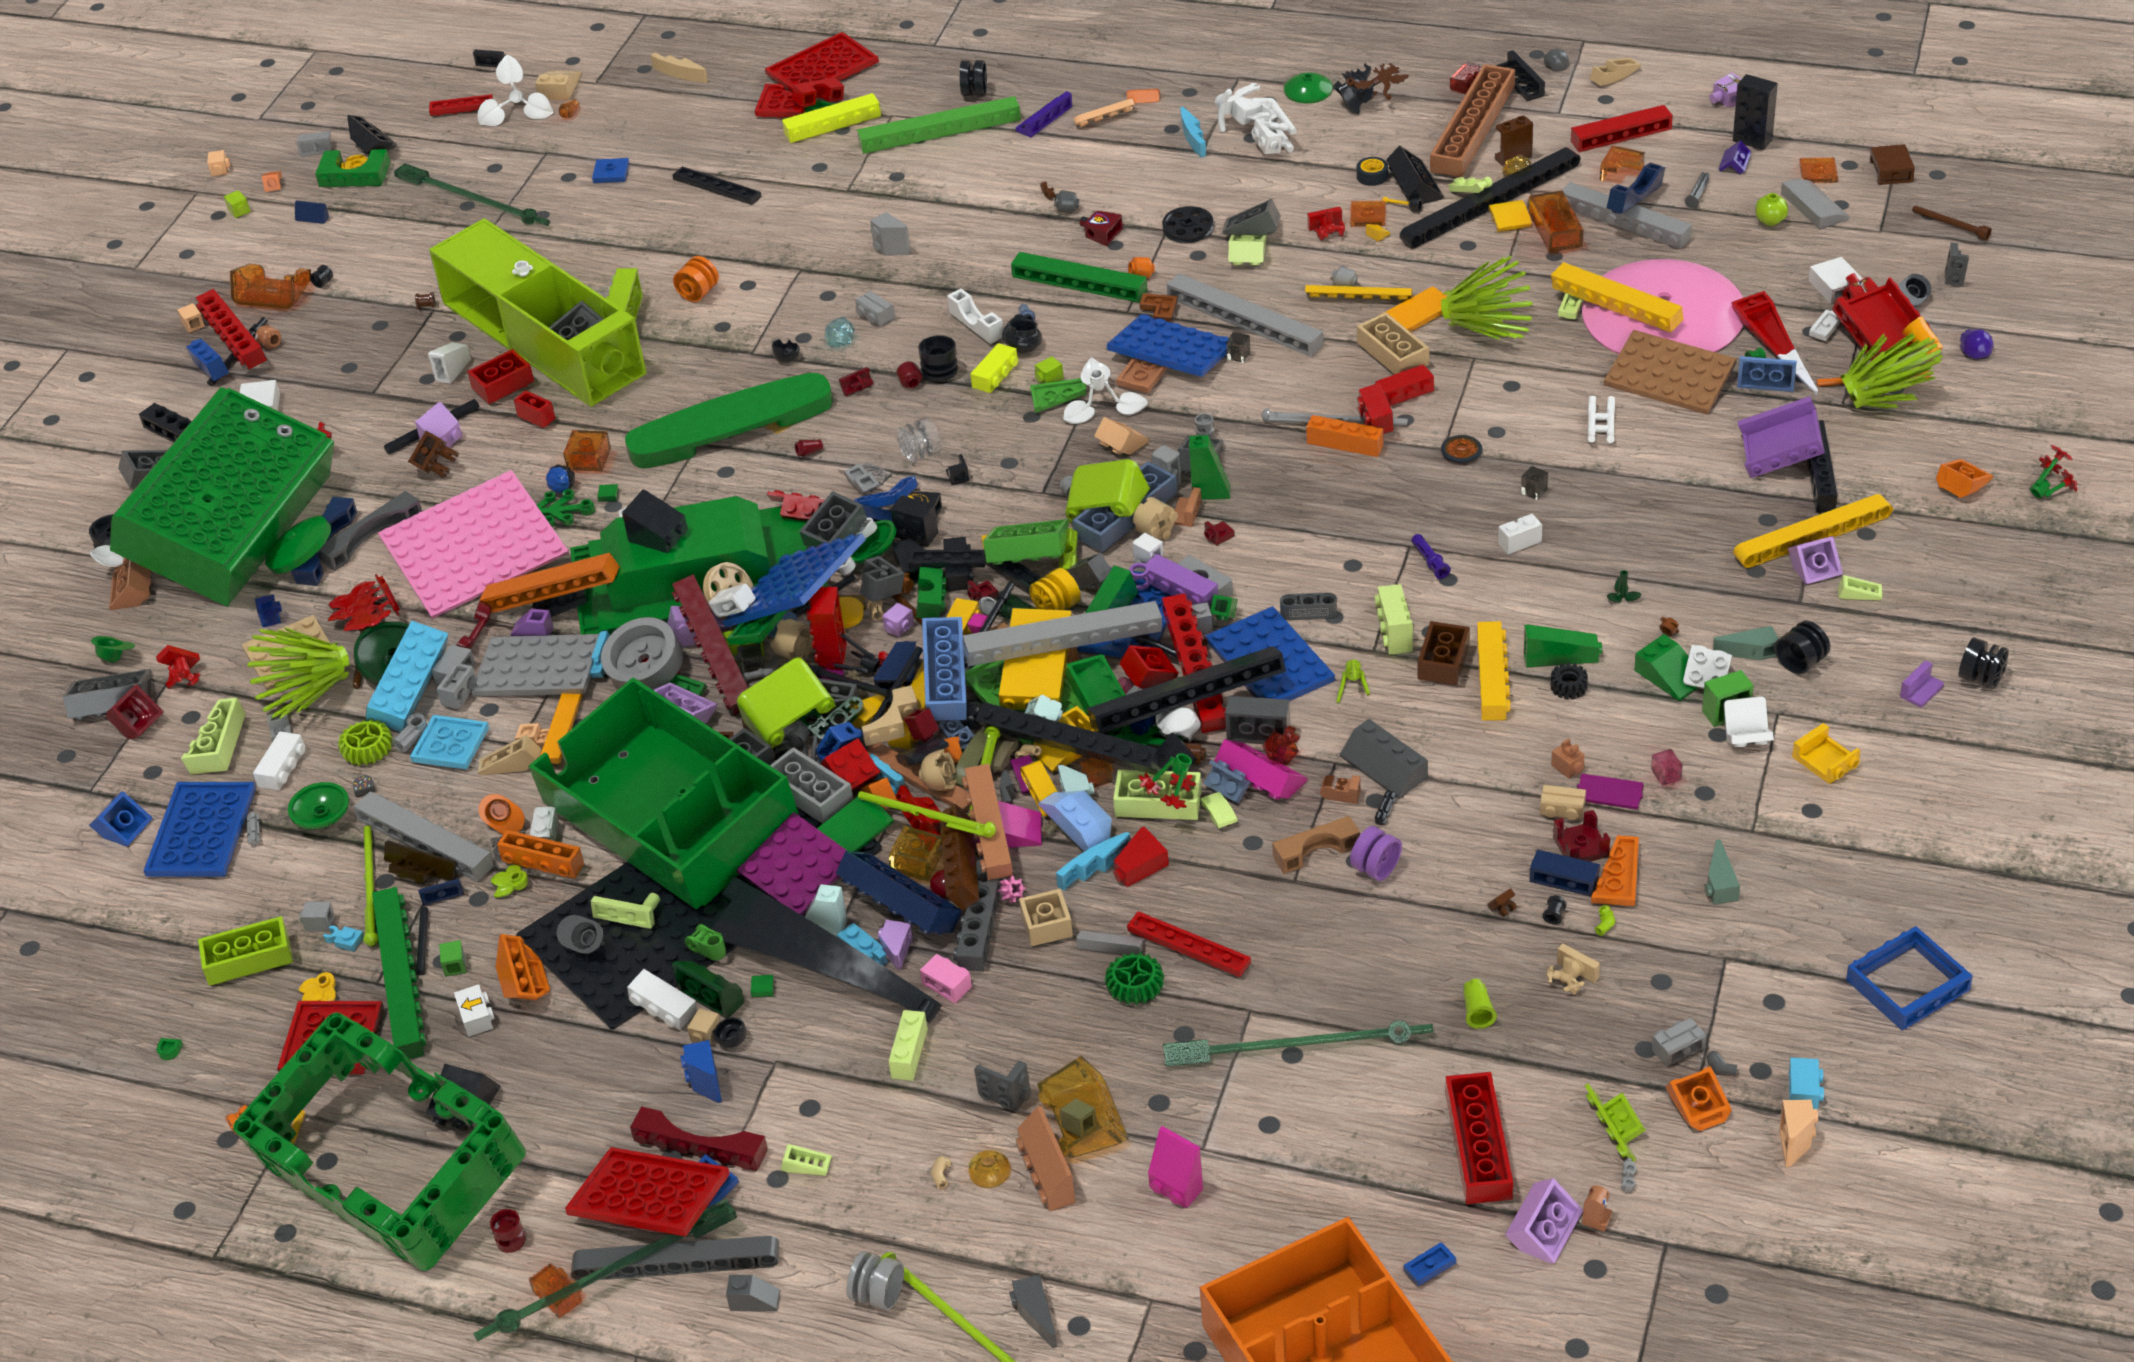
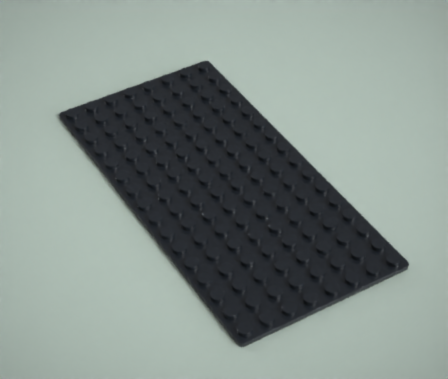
M797 807L799 816L812 826L818 828L822 825L821 822ZM873 839L858 852L876 855L882 850V845ZM627 862L519 931L516 936H520L524 940V944L530 947L540 958L542 964L609 1029L613 1030L645 1009L640 1005H634L629 1000L627 988L643 969L677 988L672 966L674 961H693L706 968L716 962L691 951L685 944V938L691 936L699 924L712 929L732 900L722 895L723 889L705 906L701 905L698 909H695ZM740 875L736 877L742 880L743 882L749 884L750 886L756 888L754 885H752L750 882H748ZM650 893H655L660 897V902L653 911L655 924L651 929L593 918L591 900L594 896L639 905L644 903ZM571 915H578L593 920L602 927L605 944L588 954L566 948L561 945L557 938L558 925L564 918ZM725 944L726 954L737 947Z

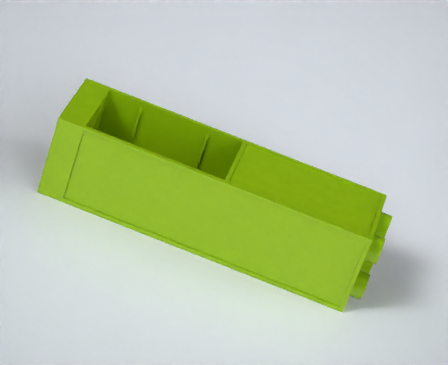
M483 218L429 249L441 298L446 307L508 350L514 349L532 367L588 406L596 405L647 374L635 317L487 219ZM527 261L529 265L533 266V270H530L527 276L513 274L512 270L515 269L514 265L516 262ZM582 300L604 320L567 341L549 327Z

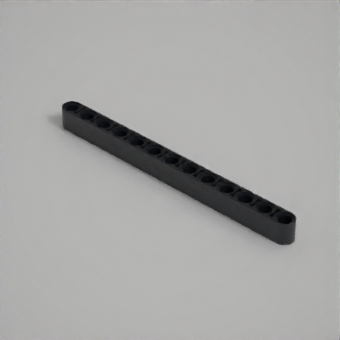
M1565 147L1493 183L1492 186L1484 188L1479 193H1472L1406 226L1401 230L1399 237L1410 247L1416 248L1488 212L1489 205L1506 203L1574 169L1580 163L1581 157Z

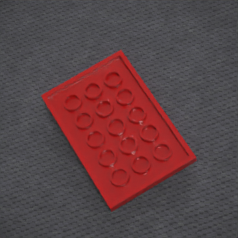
M840 32L765 68V73L779 84H782L787 90L793 92V84L834 77L841 81L878 63L879 59L877 55L844 32Z
M610 1147L567 1204L565 1210L567 1215L686 1237L730 1175L728 1167Z

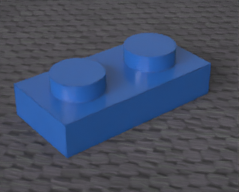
M1440 1242L1404 1264L1403 1271L1419 1287L1456 1264V1257Z

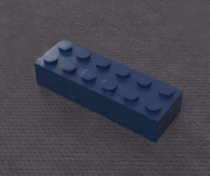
M845 851L835 873L842 878V882L856 886L858 892L872 896L874 902L881 905L885 904L890 912L898 915L901 914L904 916L903 920L910 924H917L920 926L919 930L927 934H931V932L943 935V933H953L962 913L960 908L871 853Z

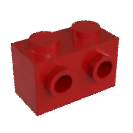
M527 390L514 399L517 416L545 428L556 419L552 402Z

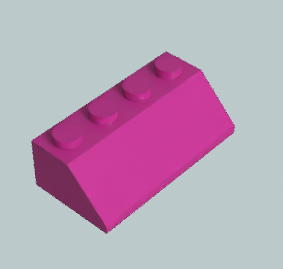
M1224 739L1214 760L1216 763L1221 760L1230 765L1228 768L1230 771L1234 772L1237 769L1246 774L1245 779L1251 781L1254 788L1261 791L1264 789L1269 791L1268 795L1277 800L1280 797L1289 799L1308 780L1302 774L1243 742Z

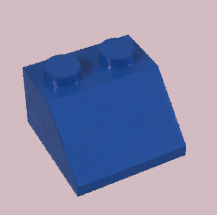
M121 791L89 826L104 839L127 847L153 817L124 791Z
M706 1040L683 1045L684 1055H680L686 1083L691 1082L694 1092L717 1103L722 1102L710 1041Z

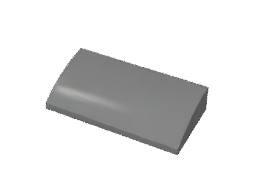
M1794 179L1782 182L1781 194L1818 229L1849 220L1850 216L1810 180Z

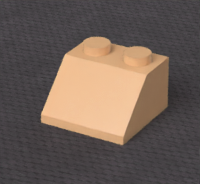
M1103 417L1094 437L1100 440L1099 443L1108 448L1109 446L1113 447L1112 451L1119 455L1123 453L1131 455L1150 440L1127 425L1107 417Z
M1783 1100L1779 1132L1785 1167H1791L1811 1148L1812 1138L1816 1137L1814 1123H1818L1817 1109H1813L1812 1100Z

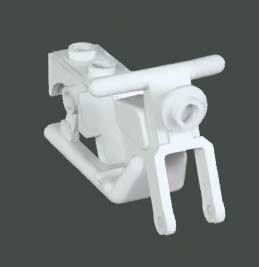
M1252 83L1238 89L1233 96H1231L1232 90L1227 89L1225 93L1217 96L1215 105L1219 108L1218 124L1220 132H1225L1226 130L1224 115L1231 113L1232 117L1242 125L1255 120L1254 127L1252 128V137L1264 154L1280 153L1281 146H1284L1288 153L1293 151L1294 146L1288 141L1283 131H1288L1292 135L1297 133V129L1273 98L1248 99L1243 97L1258 91L1260 85L1257 86V83Z

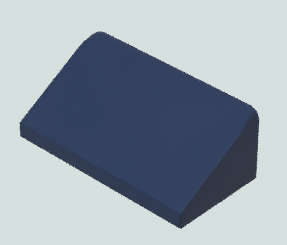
M295 201V221L324 224L328 220L329 214L325 203Z
M460 879L418 890L423 906L464 895Z

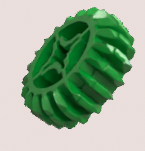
M1132 952L1131 955L1127 956L1123 953L1122 958L1116 957L1115 962H1110L1109 968H1106L1105 984L1107 991L1111 993L1113 999L1118 998L1119 1003L1126 1001L1127 1005H1129L1131 1002H1134L1137 1006L1142 1001L1146 1004L1147 999L1153 1000L1155 995H1159L1160 989H1163L1164 973L1162 966L1156 958L1151 959L1149 954L1143 956L1142 952L1138 955Z

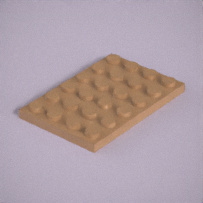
M1633 330L1604 379V385L1708 415L1733 371L1737 358Z

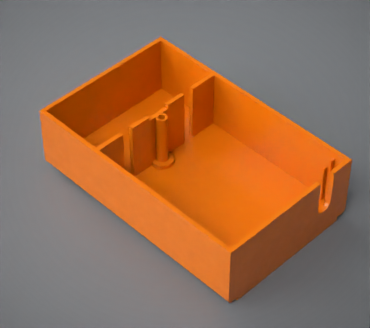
M1349 1216L1199 1287L1203 1328L1225 1362H1453Z

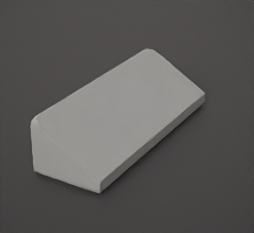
M1081 930L1076 938L1077 949L1115 954L1124 953L1126 955H1131L1132 952L1138 955L1142 952L1145 938Z

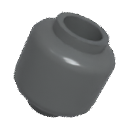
M1061 190L1059 194L1056 193L1054 207L1059 212L1071 214L1075 208L1078 209L1080 199L1077 198L1075 192Z

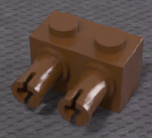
M426 430L408 462L428 474L432 471L442 478H446L447 474L442 471L449 473L450 468L438 463L437 459L441 455L454 463L456 459L452 455L458 458L459 452L447 447L446 441Z

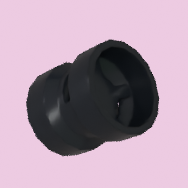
M321 265L309 278L314 286L322 288L326 281H330L333 278V272L328 266Z

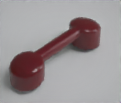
M479 601L473 618L478 621L471 635L469 637L463 636L456 646L472 649L475 641L490 619L491 607Z

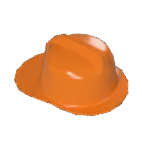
M490 794L485 796L479 804L480 818L499 833L504 834L506 830L519 832L523 828L525 816L522 809L500 794Z

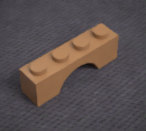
M1346 816L1273 842V858L1283 874L1302 868L1304 857L1314 849L1332 848L1340 853L1352 850L1360 836V831L1351 817Z

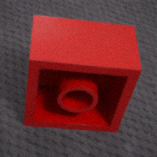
M1380 382L1359 389V397H1357L1359 406L1357 409L1360 417L1365 419L1364 425L1383 428V434L1392 432L1393 412Z
M1129 645L1119 663L1133 684L1141 689L1176 679L1179 674L1161 648Z
M858 738L825 757L820 764L850 783L852 793L874 781L880 773V770Z

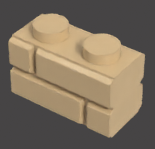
M1543 785L1540 815L1550 818L1561 817L1569 820H1582L1586 802V790Z

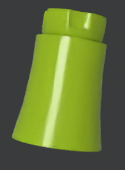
M1477 978L1465 982L1463 985V996L1466 1007V1023L1475 1029L1491 1026L1497 1019V1013L1492 1006L1485 984Z

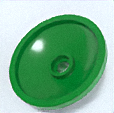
M1313 72L1294 75L1284 84V94L1287 98L1294 102L1305 104L1320 102L1328 98L1333 90L1332 82L1327 77Z
M890 520L875 522L877 525L876 531L868 536L851 555L855 563L863 564L865 560L877 556L881 557L887 552L896 535V527Z
M319 782L308 785L291 798L288 804V815L291 821L301 828L321 829L328 827L342 818L348 810L350 803L348 793L342 786L331 782Z

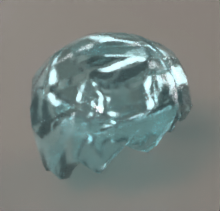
M840 317L826 325L824 332L827 345L831 347H840L842 345L845 347L847 343L850 344L854 338L855 328L846 317Z

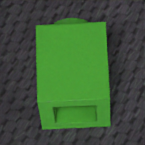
M461 940L439 944L440 962L445 977L466 973L465 953Z

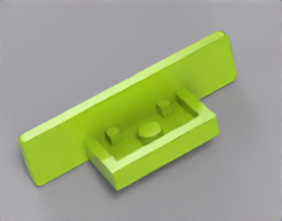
M1587 1083L1584 1085L1588 1091L1586 1097L1592 1106H1597L1596 1114L1601 1122H1606L1609 1126L1606 1128V1131L1613 1141L1616 1139L1619 1143L1616 1146L1617 1150L1623 1158L1627 1156L1634 1162L1636 1158L1627 1143L1645 1132V1127L1623 1093L1603 1104L1597 1092Z

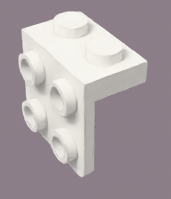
M1692 645L1688 653L1689 658L1683 683L1704 689V682L1728 674L1732 655L1720 650L1707 649L1701 645Z
M1764 697L1732 699L1724 702L1727 742L1734 744V747H1745L1750 742H1755V745L1768 744L1767 741L1774 740L1773 732L1768 729L1766 699Z

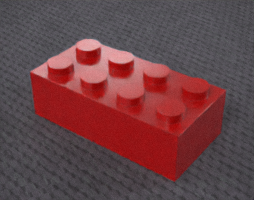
M821 587L809 599V606L811 608L807 609V620L811 621L810 635L814 636L812 648L816 650L815 663L824 667L825 670H843L833 666L835 663L844 665L847 641L840 636L842 633L845 634L838 588Z

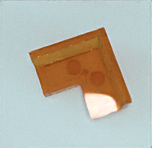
M1612 145L1601 162L1600 180L1604 181L1609 172L1617 173L1620 167L1641 171L1644 167L1645 152Z

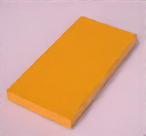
M1432 286L1391 308L1386 313L1408 331L1412 332L1443 315L1441 299H1445L1447 295H1443L1441 291Z

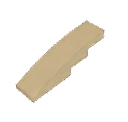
M656 52L651 54L652 65L655 70L688 81L708 82L706 69L687 58L679 60L671 55L665 58Z

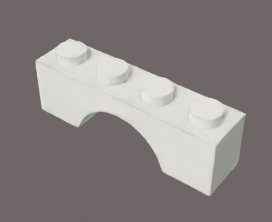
M963 289L947 295L949 313L989 344L1002 338L1004 330L1003 320L996 314L991 312L983 316L976 308L972 296Z

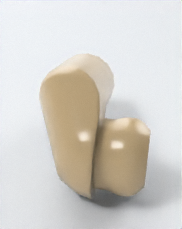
M1030 743L1024 744L1020 751L1015 753V759L1028 755L1030 757L1032 755L1039 756L1042 752L1041 748Z
M944 1156L936 1158L931 1169V1176L938 1189H944L948 1185L943 1172L949 1169L951 1160Z

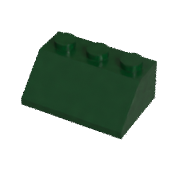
M674 961L672 963L678 990L711 1011L718 1013L724 1018H730L744 1004L743 991L739 985L730 983L723 976L716 975L705 966H700L693 961Z

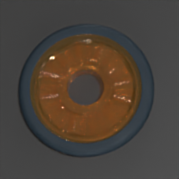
M1456 435L1443 442L1441 452L1446 459L1452 462L1467 463L1474 461L1481 455L1482 445L1474 437Z

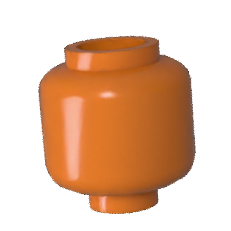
M1134 257L1128 263V273L1145 276L1149 279L1155 271L1154 263L1151 262L1149 257Z

